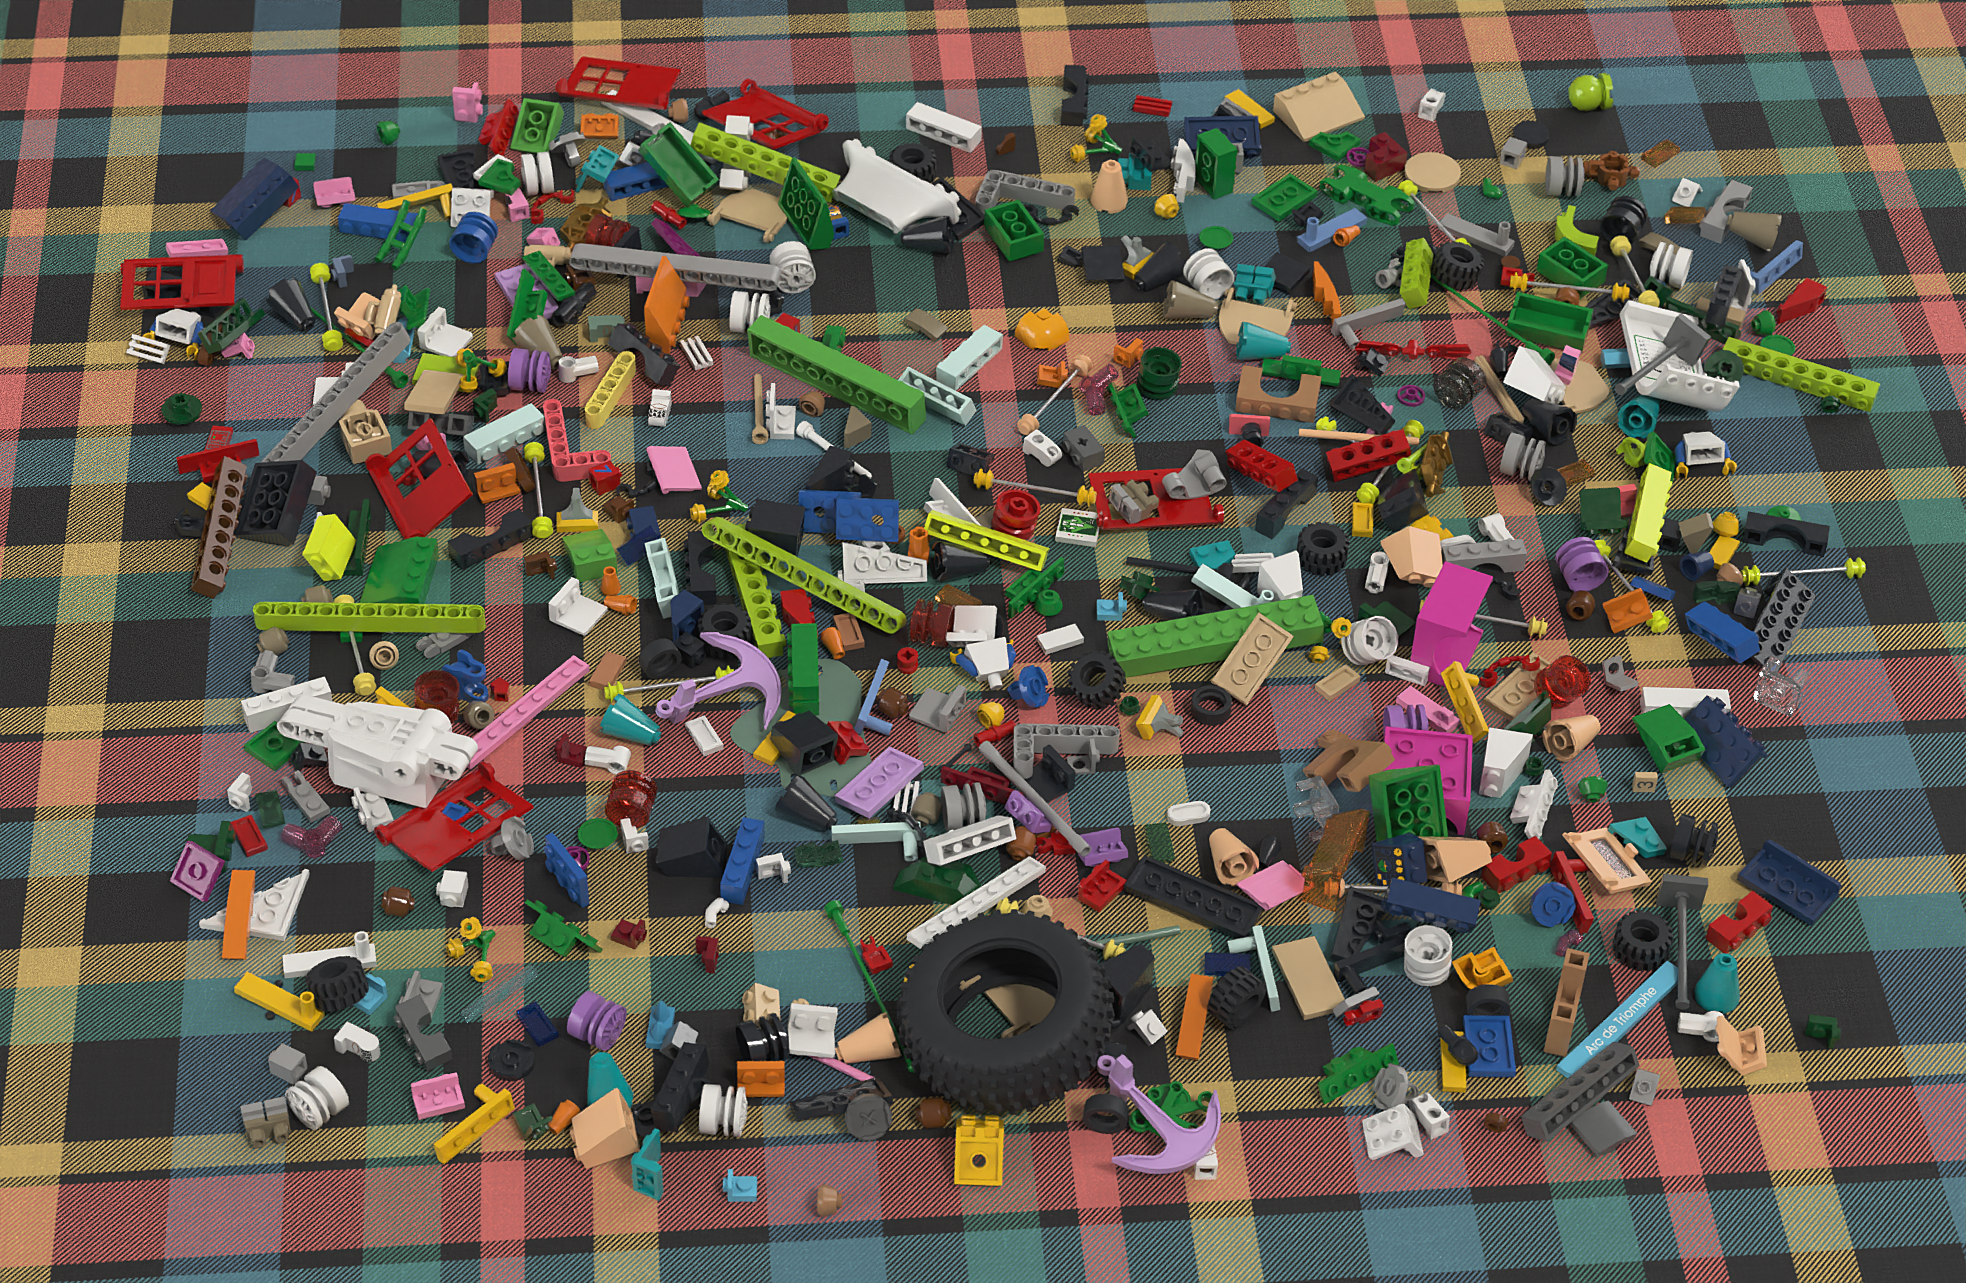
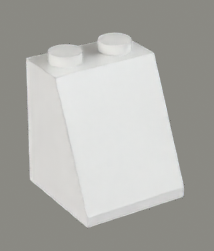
M1519 346L1503 383L1542 401L1559 404L1565 396L1564 390L1566 386L1537 351Z
M1297 551L1260 563L1257 585L1259 596L1263 590H1270L1274 595L1271 602L1302 597L1303 587L1299 553Z
M1489 728L1479 789L1480 795L1501 798L1524 770L1523 767L1529 757L1533 734Z

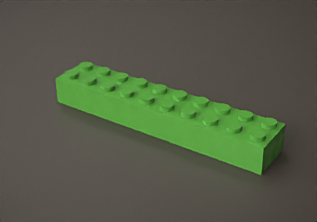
M760 315L747 329L750 357L912 435L926 420L925 394L921 390L898 381L886 373L879 372L869 365H865L852 357L831 349L821 342L808 338L806 335L800 334L788 326H783L763 315ZM826 372V375L823 377V380H819Z
M1314 595L1108 631L1109 653L1122 667L1126 678L1226 660L1258 613H1261L1294 636L1286 649L1323 642L1324 624Z

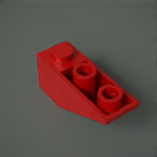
M1806 278L1802 284L1799 283L1796 286L1793 294L1790 293L1785 303L1779 305L1776 312L1778 314L1776 323L1780 324L1815 312L1824 302L1827 287Z
M805 589L780 591L783 621L790 628L791 624L815 623L814 612L809 610L812 609L811 597H807Z

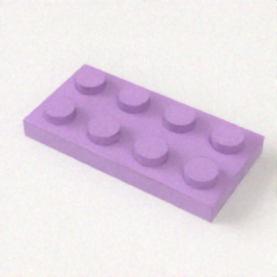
M526 264L495 273V280L512 307L514 306L522 269H526L535 278L533 291L545 290L548 293L543 316L546 319H550L552 313L559 307L548 289Z
M889 746L835 795V802L870 818L924 769V764L922 761Z

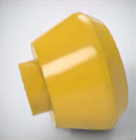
M1164 194L1159 197L1155 203V213L1167 219L1175 217L1179 210L1177 198L1173 194Z
M1731 512L1719 514L1712 522L1713 530L1720 535L1734 537L1739 533L1738 519Z
M988 702L978 706V719L987 729L992 725H1000L1004 719L1005 711L1001 704Z

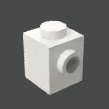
M444 870L442 882H438L436 895L440 896L441 905L463 907L468 890L467 872Z

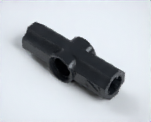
M590 282L583 283L575 291V295L565 298L562 304L552 313L551 318L554 324L558 327H565L575 316L579 317L587 304L596 296L595 286Z

